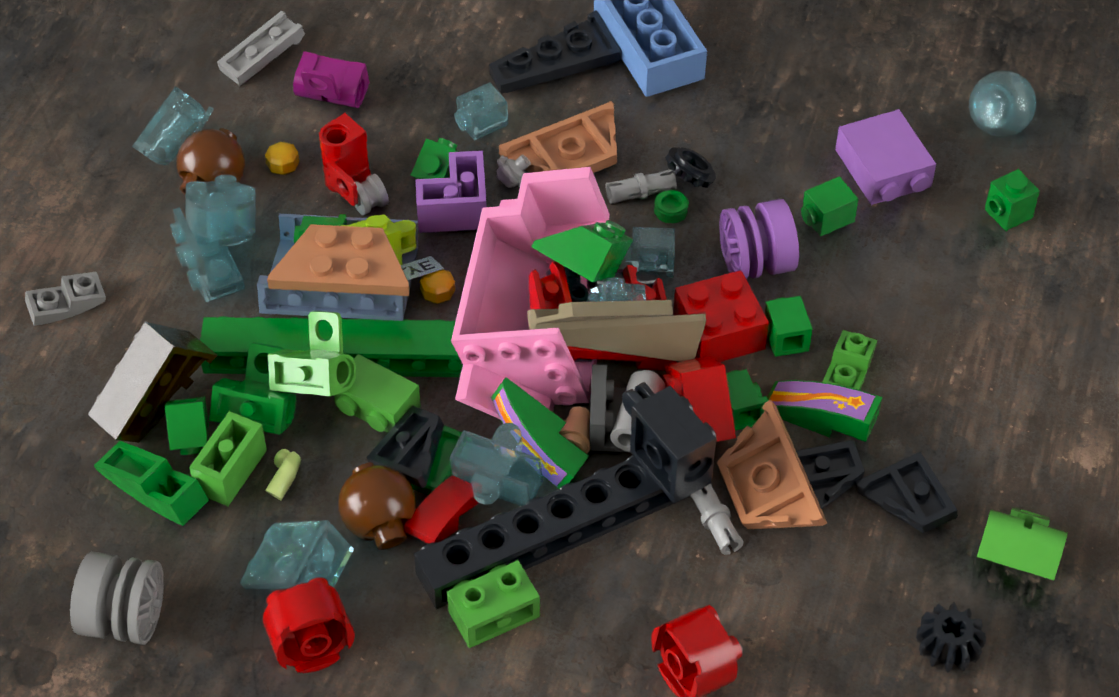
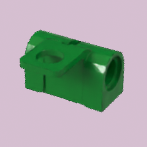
M258 342L250 344L245 380L237 381L222 378L213 385L209 421L221 423L230 411L262 424L263 432L278 435L283 433L290 426L294 417L296 393L271 391L269 372L261 371L256 364L257 356L260 353L269 354L283 350V348Z

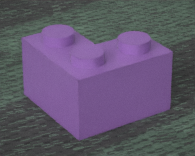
M483 150L449 152L450 178L416 179L419 233L478 229L482 208L487 207Z

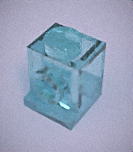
M633 227V241L625 255V262H632V265L637 267V271L666 272V277H673L675 228Z

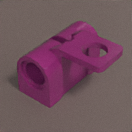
M304 51L294 76L295 96L359 108L370 83L366 64L320 56Z

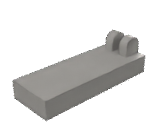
M281 10L217 61L220 71L241 86L292 44H299L302 36L305 35L303 27L299 23H293L287 18L286 13Z

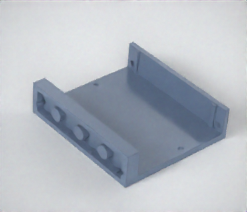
M279 214L280 243L271 271L294 245L295 226L301 225L303 216L318 215ZM318 216V217H336V218H338L337 216ZM347 217V225L366 220L367 218ZM390 219L393 223L398 222V221H402V220ZM416 220L410 221L416 224L417 247L413 251L402 254V265L414 262L417 259L419 246L418 221ZM263 275L259 276L257 282L259 313L308 316L312 311L338 312L341 318L403 321L408 296L269 289L268 276ZM412 279L408 280V283H409V291H410Z

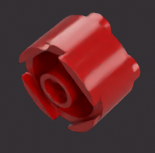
M318 577L286 590L279 589L267 597L266 602L268 606L264 611L263 624L281 667L287 669L286 665L295 667L297 673L319 671L341 659L339 652L346 645L348 649L352 646L355 638L354 629L337 590L330 586L325 578Z
M711 605L690 611L653 630L651 638L653 652L660 650L664 661L657 664L666 684L677 697H703L735 681L738 673L737 659L742 657V648L736 637L733 635L728 636L720 623L716 610Z

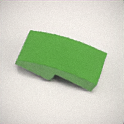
M843 330L834 349L832 361L823 382L861 390L878 340L866 337L860 333Z

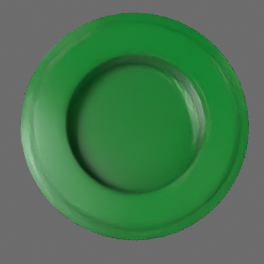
M667 190L661 192L655 198L654 213L662 222L670 224L681 222L688 215V199L679 191Z

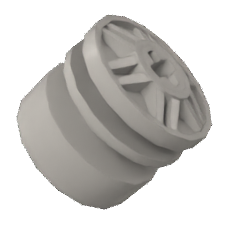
M92 551L86 554L77 571L71 594L70 619L73 632L82 636L104 639L112 630L114 638L118 641L125 642L130 639L135 644L145 645L155 631L163 601L164 573L161 563L154 560H146L142 563L140 559L132 557L123 566L121 558L117 555Z

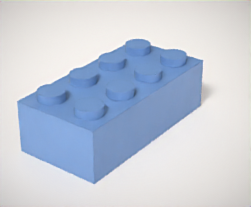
M594 0V11L597 10L621 50L622 60L646 97L705 79L707 50L673 0Z

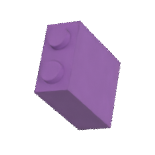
M899 109L839 127L836 151L871 205L883 201H891L897 197L913 192H921L932 187L936 163Z

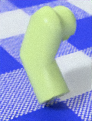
M281 449L275 455L274 464L279 469L265 490L268 494L279 500L283 499L290 488L301 464L300 456L295 451L290 452L287 449Z

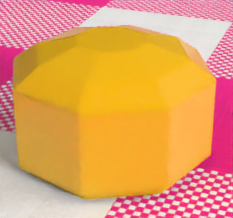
M281 141L270 145L265 153L266 164L272 173L285 175L295 171L300 162L299 153L291 143Z
M441 269L423 275L420 280V290L425 300L438 304L451 299L455 292V280L450 271Z

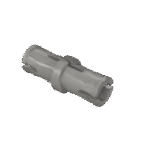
M671 169L646 175L641 172L635 174L632 178L606 183V194L610 204L635 198L645 200L648 199L649 195L677 189L676 177Z
M712 484L703 487V490L700 489L691 494L690 497L693 498L702 515L701 523L705 529H710L720 547L721 553L724 555L731 554L728 547L729 544L734 552L739 550L744 542L730 520L731 513L728 507L721 504L712 488Z

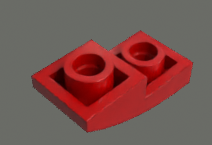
M452 475L435 488L417 507L411 520L408 519L404 525V531L425 543L443 541L458 530L459 517L482 502L483 489Z

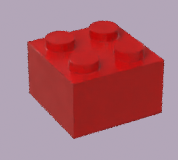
M742 270L675 288L673 315L706 314V324L695 358L708 356L718 362L766 349L769 322Z

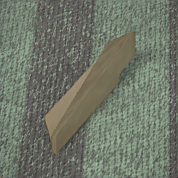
M671 300L569 302L559 304V309H531L527 311L529 330L559 328L567 346L679 362L695 359L706 324V314L673 315Z

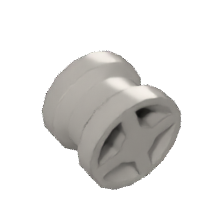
M371 174L367 176L366 181L362 183L355 182L358 193V204L355 207L361 215L370 213L371 208L375 206L383 207L388 205V194L378 175Z

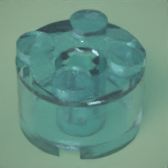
M219 175L215 177V181H193L187 183L185 192L187 237L197 243L208 245V239L219 240V246H232L250 241L256 228L255 188L237 183L236 177L232 175Z

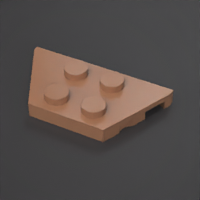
M608 102L499 145L500 157L503 155L514 160L522 154L525 155L531 162V165L525 170L530 173L591 167L592 172L595 173L617 164L614 104Z
M311 224L267 278L269 289L409 296L410 292L408 280L383 228Z
M769 400L762 406L765 412L753 427L746 426L737 437L735 445L728 448L717 462L741 523L747 529L823 526L827 524L826 518L776 405Z

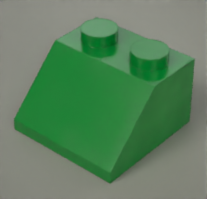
M607 220L606 223L596 222L595 224L576 227L535 240L531 247L589 281L597 282L615 277L633 239L624 234L625 228Z

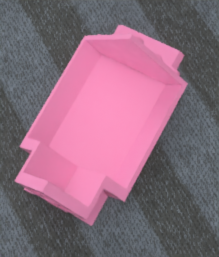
M591 167L523 173L517 199L501 200L500 206L482 208L451 339L463 363L455 400L500 419L491 397L505 377H507L552 412L554 405L589 403L592 364H596L597 359H593L592 362H574L559 328L529 330L527 311L530 310L529 274L532 270L536 269L541 279L546 276L549 266L555 261L532 248L533 242L576 227L595 224L596 222L606 223L609 220L610 214ZM581 276L580 283L587 288V279ZM590 294L593 302L608 301L609 294Z

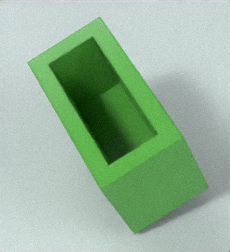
M359 354L354 358L356 365L354 384L349 390L334 395L335 405L341 412L364 420L379 432L385 431L388 433L412 405L418 408L421 407L418 384Z

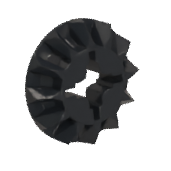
M674 147L669 150L665 157L669 169L675 171L676 176L681 177L685 182L692 183L695 187L708 188L716 179V174L711 164L702 155L691 149Z

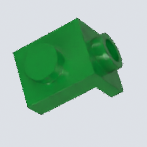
M426 138L411 176L415 179L449 178V152H458L456 150L457 145L444 138H439L437 142Z

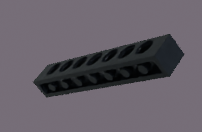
M632 455L626 461L613 467L599 469L588 478L576 483H567L558 491L542 498L535 497L519 508L509 512L498 513L487 522L473 528H464L448 539L425 545L420 551L414 553L416 575L437 610L448 605L447 591L453 589L454 586L462 581H472L488 574L490 570L498 565H508L517 560L524 570L529 569L674 503ZM559 516H566V517H568V518H557V517H559ZM532 531V532H534V533L526 534V533H522V532ZM497 546L499 548L489 549L488 547ZM457 561L465 562V563L459 564V565L452 564V563L457 562Z

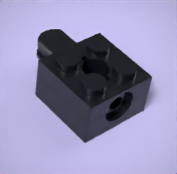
M645 382L635 386L634 390L630 389L622 394V402L625 410L632 417L630 452L669 499L675 504L711 484L717 437L713 428L708 423H703L697 417L688 399L684 396L680 397L671 386L654 393Z

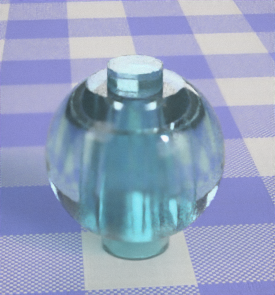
M996 71L987 74L976 83L970 94V115L976 126L991 136L1009 137L1018 134L1029 125L1036 111L1034 89L1023 76L1015 72Z

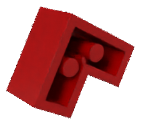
M708 356L665 364L666 374L662 375L665 388L671 386L680 397L684 396L688 399L697 417L703 423L706 422L713 428L717 442L736 438L725 365Z

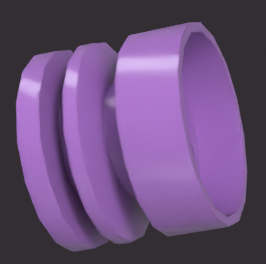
M784 199L758 203L755 207V214L745 205L739 206L737 211L734 208L722 210L719 221L720 244L729 273L742 270L746 279L749 275L751 278H759L763 271V264L768 273L772 275L796 270L799 261L797 231L790 208Z

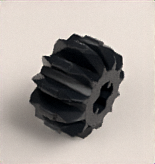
M955 602L950 605L949 610H946L938 603L932 613L926 612L922 616L921 626L917 629L916 639L920 643V656H931V667L939 662L945 664L944 667L947 673L952 670L953 665H956L964 672L969 667L970 662L976 663L981 657V648L984 647L986 642V633L981 631L983 627L982 619H971V608L963 612L958 611Z

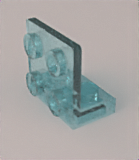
M180 207L173 209L175 223L170 224L176 243H180V246L175 247L181 266H187L190 271H187V276L192 290H200L206 303L245 289L244 280L221 233L218 232L195 240Z
M328 520L274 523L266 531L264 540L254 558L248 563L247 570L240 584L244 589L290 588L321 577L325 578L330 586L335 587L354 549Z

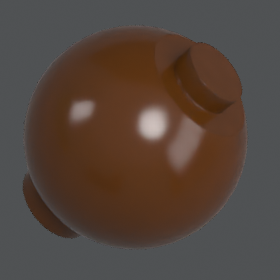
M224 128L219 130L203 129L191 134L182 143L177 154V170L183 180L180 191L190 199L204 202L208 194H213V196L226 194L240 182L245 169V157L241 146L236 141L237 137L232 132Z
M365 463L356 467L352 471L353 474L344 483L339 495V513L343 523L358 538L366 541L375 540L379 550H387L402 544L407 539L404 525L408 519L411 520L415 511V494L411 484L405 476L391 467L374 465V463Z

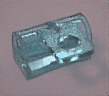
M175 86L132 147L158 164L169 165L177 156L179 148L185 139L203 128L214 108L209 106L205 112L195 99Z

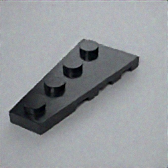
M595 10L587 14V20L579 24L574 21L564 26L563 32L553 37L548 34L538 39L537 45L529 49L522 47L490 63L489 73L502 95L621 61V50L599 13Z

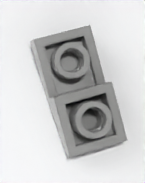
M97 272L62 276L61 286L29 290L25 293V302L34 326L73 317L102 304L106 300Z

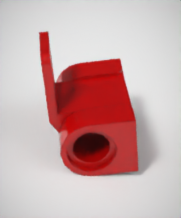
M344 113L321 128L319 140L325 185L329 190L339 193L352 206L358 204L357 185L355 182L362 183L366 181L367 176L371 175L367 152V133L351 117Z

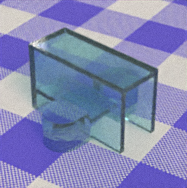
M513 423L500 425L492 439L463 430L450 456L452 475L471 483L474 498L481 504H491L499 498L523 506L529 500L536 497L543 483L541 459L521 452L523 448L521 430Z

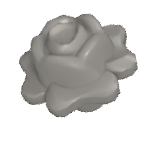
M523 154L516 160L502 155L497 160L499 166L496 171L497 178L508 188L520 187L523 173H525L524 170L531 165V162Z

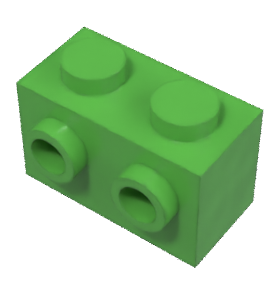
M230 411L225 416L189 467L191 476L198 480L208 499L225 506L231 504L267 451L262 424Z
M518 560L508 565H498L490 570L488 574L472 581H462L454 586L453 589L447 591L448 612L469 649L540 617V596Z

